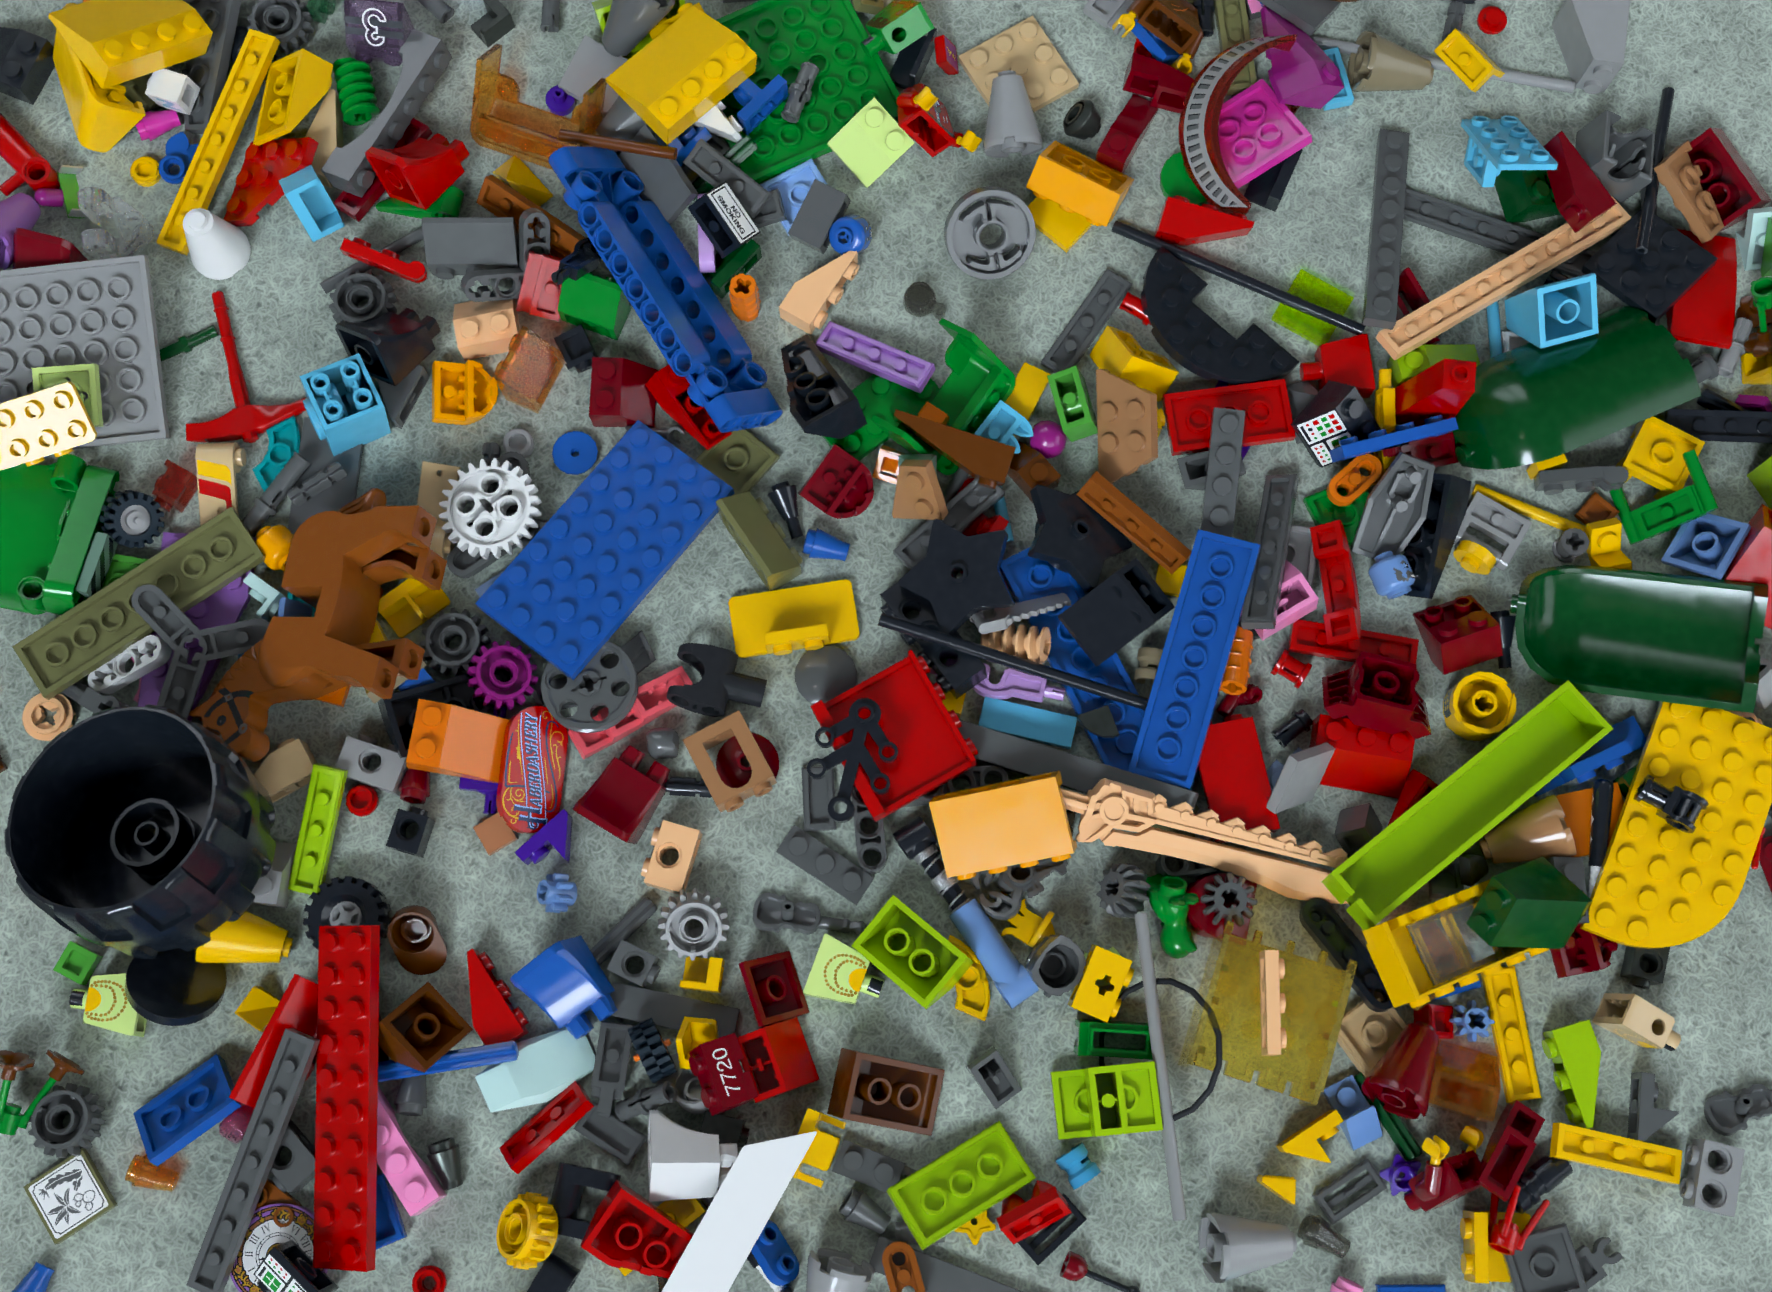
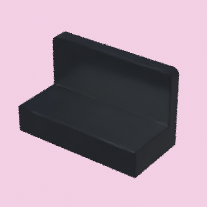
M937 28L932 29L928 32L927 36H922L899 52L889 74L896 87L901 89L912 88L920 82L935 48L934 40L937 37Z
M1303 150L1297 151L1251 180L1243 198L1276 212Z

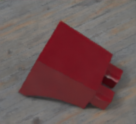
M16 228L13 236V269L89 261L74 244L63 238L23 228Z
M629 745L619 758L614 757L603 773L572 809L627 843L637 844L666 792L664 784L668 779L671 769L654 760L645 775L637 770L646 754Z

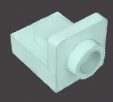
M250 572L243 582L252 588L248 594L263 604L256 615L270 622L273 616H278L279 601L281 597L285 596Z

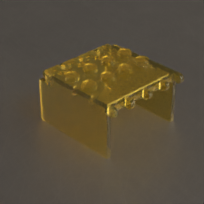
M1227 920L1223 934L1212 941L1198 991L1205 1000V1004L1202 1007L1197 1000L1195 1001L1178 1065L1187 1067L1192 1066L1194 1063L1195 1066L1210 1071L1214 1070L1216 1065V1036L1212 1028L1214 1027L1220 1029L1222 1033V1061L1226 1062L1223 1075L1250 1083L1253 1073L1256 1071L1258 1072L1257 1086L1282 1094L1286 1083L1290 1082L1289 1096L1299 1099L1298 1104L1317 1106L1320 1093L1324 1092L1357 961L1350 959L1346 971L1325 965L1328 952L1320 950L1317 962L1294 955L1295 942L1288 940L1285 951L1279 950V958H1283L1285 964L1284 979H1280V993L1285 994L1286 1009L1285 1013L1280 1014L1281 1027L1286 1029L1287 1034L1286 1048H1281L1282 1055L1262 1056L1259 952L1278 949L1260 944L1263 931L1256 930L1252 941L1231 935L1234 922ZM1208 1008H1211L1212 1011L1208 1015Z

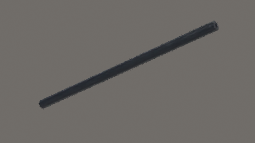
M1117 220L1112 227V232L1156 251L1163 246L1182 262L1355 335L1363 334L1366 325H1362L1359 322Z
M881 613L878 621V626L1135 708L1146 710L1149 698L883 613Z

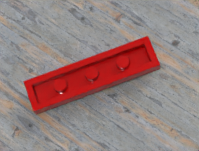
M1299 619L1291 624L1288 651L1354 663L1361 651L1416 664L1419 639L1361 630L1360 639L1329 646L1327 644L1324 623Z

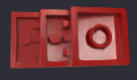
M1677 229L1718 259L1716 264L1666 312L1667 330L1677 341L1730 349L1733 337L1737 290L1736 240L1715 235L1711 240L1702 244L1699 238L1691 231Z

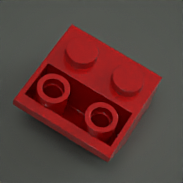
M798 1017L737 1037L744 1058L740 1060L744 1072H750L758 1093V1097L754 1099L755 1103L766 1101L820 1080Z

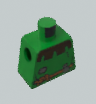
M893 0L866 23L870 36L862 41L860 45L870 58L880 50L897 54L935 27L921 2Z

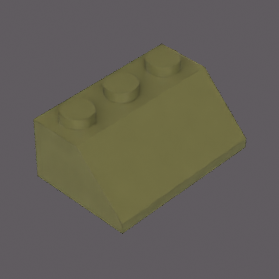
M749 491L724 497L716 501L721 521L769 591L779 589L802 574L800 564L803 563L801 556L794 547L790 549L783 541L786 538L785 533L777 522L772 524L766 515L769 513V510L760 497L755 499Z

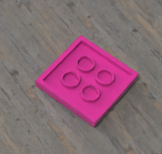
M1263 78L1205 115L1204 137L1208 156L1235 190L1313 142L1310 132L1285 104L1278 102L1275 92Z

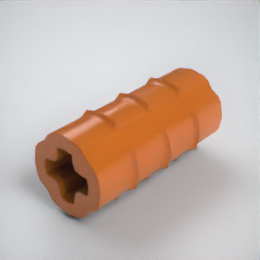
M735 275L731 279L729 286L732 311L739 320L747 322L758 317L761 302L758 286L751 275Z
M1238 626L1220 691L1226 694L1240 695L1247 690V683L1250 677L1249 667L1252 663L1251 652L1253 651V633L1248 629L1243 630L1242 627Z

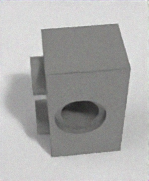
M359 734L358 739L347 736L335 767L348 770L347 779L400 796L401 792L398 789L408 770L406 765L407 757L400 759L394 745L389 744L387 749L376 746L377 740ZM380 756L381 765L376 770L370 771V760Z

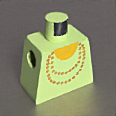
M824 933L803 994L856 1005L860 992L879 998L885 979L868 974L867 972L871 964L869 960L858 951Z
M126 973L92 976L88 990L76 988L72 990L69 1000L70 1007L85 1009L84 1023L125 1035L144 1037L147 1019L132 1008L126 997Z

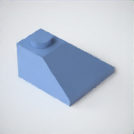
M1707 513L1702 517L1681 525L1661 561L1666 565L1721 580L1748 535L1751 526L1747 523Z

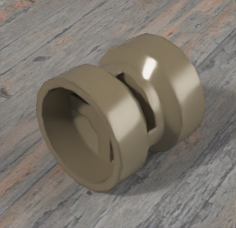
M1151 647L1138 649L1137 660L1139 661V668L1135 670V682L1145 684L1146 679H1151V685L1153 686L1163 652L1162 649Z

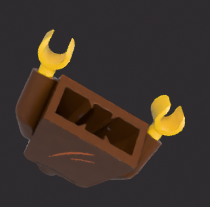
M1134 0L1126 10L1128 14H1122L1113 24L1112 30L1118 24L1124 26L1125 33L1121 36L1124 38L1134 28V19H1138L1137 22L1182 55L1179 60L1170 66L1177 70L1180 69L1186 75L1191 73L1192 63L1190 59H1194L1203 39V30L1199 25L1197 9L1186 0Z

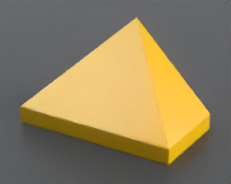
M516 154L493 171V174L499 180L538 206L543 205L553 197V194Z

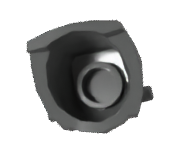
M1056 933L1055 935L1044 937L1033 948L1025 961V968L1034 984L1044 990L1043 994L1046 997L1050 998L1051 995L1062 996L1063 993L1069 992L1079 984L1084 967L1086 966L1085 953L1071 939Z

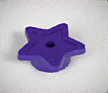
M1396 1153L1394 1154L1391 1166L1381 1170L1379 1175L1390 1182L1391 1194L1396 1196L1401 1191L1407 1192L1412 1190L1409 1186V1180L1417 1175L1422 1164L1419 1161L1406 1162ZM1401 1172H1404L1403 1177H1399Z

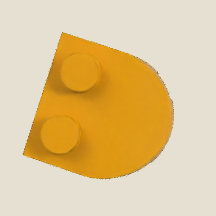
M467 360L465 364L444 361L433 362L432 422L468 425L481 420L490 412L497 400L498 386L495 378H491L483 369L482 364L473 360Z

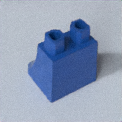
M581 935L561 940L551 945L510 978L513 985L532 999L559 1029L566 1027L576 1040L584 1037L594 1029L585 1015L589 1010L592 1009L600 1022L618 1010L610 996L615 990Z

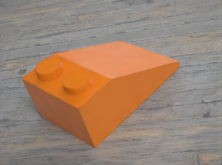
M419 699L406 759L407 768L498 784L504 733L509 720L452 704Z

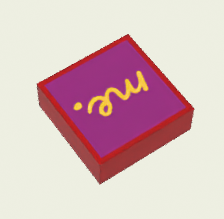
M945 35L935 37L936 64L948 75L959 74L955 45Z

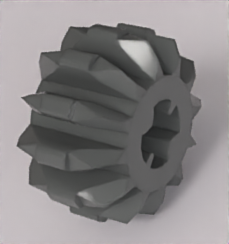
M1112 863L1109 870H1103L1104 879L1098 882L1101 885V890L1096 894L1101 898L1100 907L1104 908L1111 916L1117 918H1135L1134 914H1137L1138 911H1144V901L1150 900L1147 897V890L1151 887L1146 882L1148 874L1130 863Z
M1232 872L1226 874L1225 883L1221 876L1215 875L1213 877L1215 886L1206 883L1203 887L1210 895L1200 897V902L1211 905L1203 910V914L1209 915L1212 912L1216 914L1212 919L1213 925H1217L1221 918H1224L1225 929L1231 928L1232 918L1238 927L1243 926L1244 919L1242 915L1246 918H1252L1254 915L1253 911L1247 906L1257 905V899L1247 898V895L1255 890L1254 887L1249 886L1243 889L1241 886L1246 880L1243 876L1236 883H1233L1234 876ZM1223 894L1226 897L1228 894H1232L1234 896L1232 902L1236 907L1234 908L1233 905L1229 908L1223 905L1225 899L1221 895Z

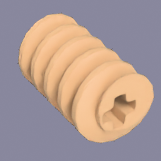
M1011 624L1005 630L982 634L980 645L1043 664L1051 650V632L1049 627H1043L1039 635L1038 627L1031 626L1027 634V627L1024 624L1019 625L1017 631L1015 625Z

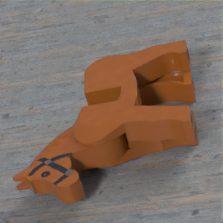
M371 488L359 498L344 505L337 512L324 511L305 520L296 530L291 540L281 587L316 608L315 616H273L263 639L247 650L219 681L209 700L190 711L189 715L199 718L203 722V727L218 736L221 734L223 740L240 757L256 762L261 760L269 751L270 740L264 733V730L268 723V712L271 705L295 700H314L348 685L364 687L382 699H391L397 676L409 680H418L425 649L408 638L369 642L377 618L380 586L396 579L409 578L421 582L431 590H440L447 560L430 549L437 519L419 505L386 506V494L379 488ZM406 543H415L419 547L409 546Z

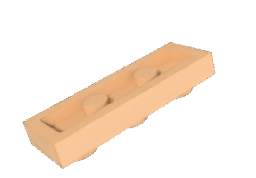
M1263 950L1259 952L1261 1055L1277 1056L1282 1055L1281 1048H1286L1287 1043L1286 1029L1281 1027L1280 1014L1285 1013L1286 1009L1285 994L1280 993V979H1284L1285 964L1284 959L1279 958V950Z

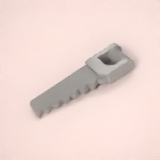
M1059 593L1015 603L1014 607L982 610L973 614L969 621L975 623L981 634H988L1005 630L1014 621L1029 619L1031 616H1038L1039 613L1045 614L1047 611H1055L1056 608L1071 606V600L1065 593Z

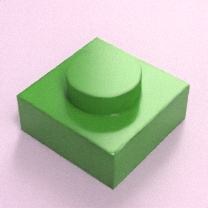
M70 941L53 970L80 985L86 986L103 956L77 942Z

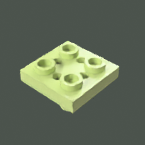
M93 363L32 368L34 392L69 381L67 378H70L80 395L94 427H103L99 365ZM84 392L88 394V398L85 401L84 398L86 396L83 394Z

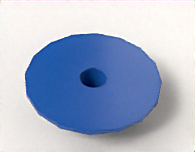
M579 431L563 434L555 442L552 451L554 463L559 470L572 475L585 473L592 468L598 455L596 442L588 434ZM575 452L579 453L577 457H573Z

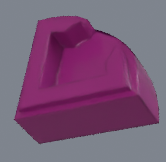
M1739 394L1735 401V404L1745 409L1772 412V403L1767 396Z

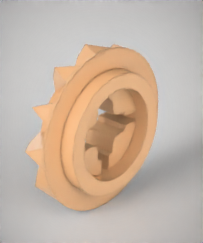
M41 693L37 694L29 700L23 711L22 721L26 732L37 740L50 742L62 731L65 732L73 726L72 720L76 713L72 708V702L60 693L50 700L44 698ZM43 707L51 712H57L53 716L55 725L42 721L46 718Z

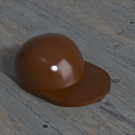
M418 905L406 906L396 911L389 922L387 936L400 965L408 972L416 975H426L438 971L446 961L447 946L438 929L435 916L429 909Z

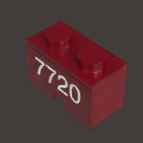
M735 1033L700 1044L689 1052L690 1069L698 1077L702 1088L701 1099L704 1106L709 1108L711 1116L746 1104L758 1097L750 1072L746 1071L743 1073L739 1060H742L744 1055Z

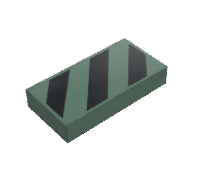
M98 531L95 534L75 588L85 598H89L102 589L118 543L111 536Z

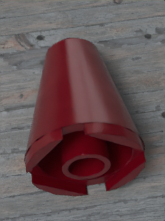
M1422 1021L1406 1025L1362 1083V1092L1369 1100L1374 1103L1375 1098H1378L1385 1103L1384 1110L1401 1117L1418 1119L1420 1113L1423 1117L1426 1116L1439 1040L1438 1035L1434 1032L1435 1029L1431 1025Z

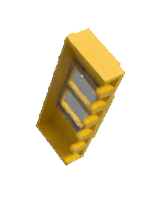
M1490 880L1362 931L1367 941L1366 947L1394 1008L1407 1003L1410 1004L1412 1009L1431 1001L1428 995L1432 993L1435 994L1436 998L1455 991L1453 984L1457 982L1460 987H1464L1479 981L1478 973L1482 972L1484 977L1503 970L1501 963L1506 962L1509 967L1526 960L1524 953L1529 952L1532 957L1549 950V948L1489 946L1466 924Z

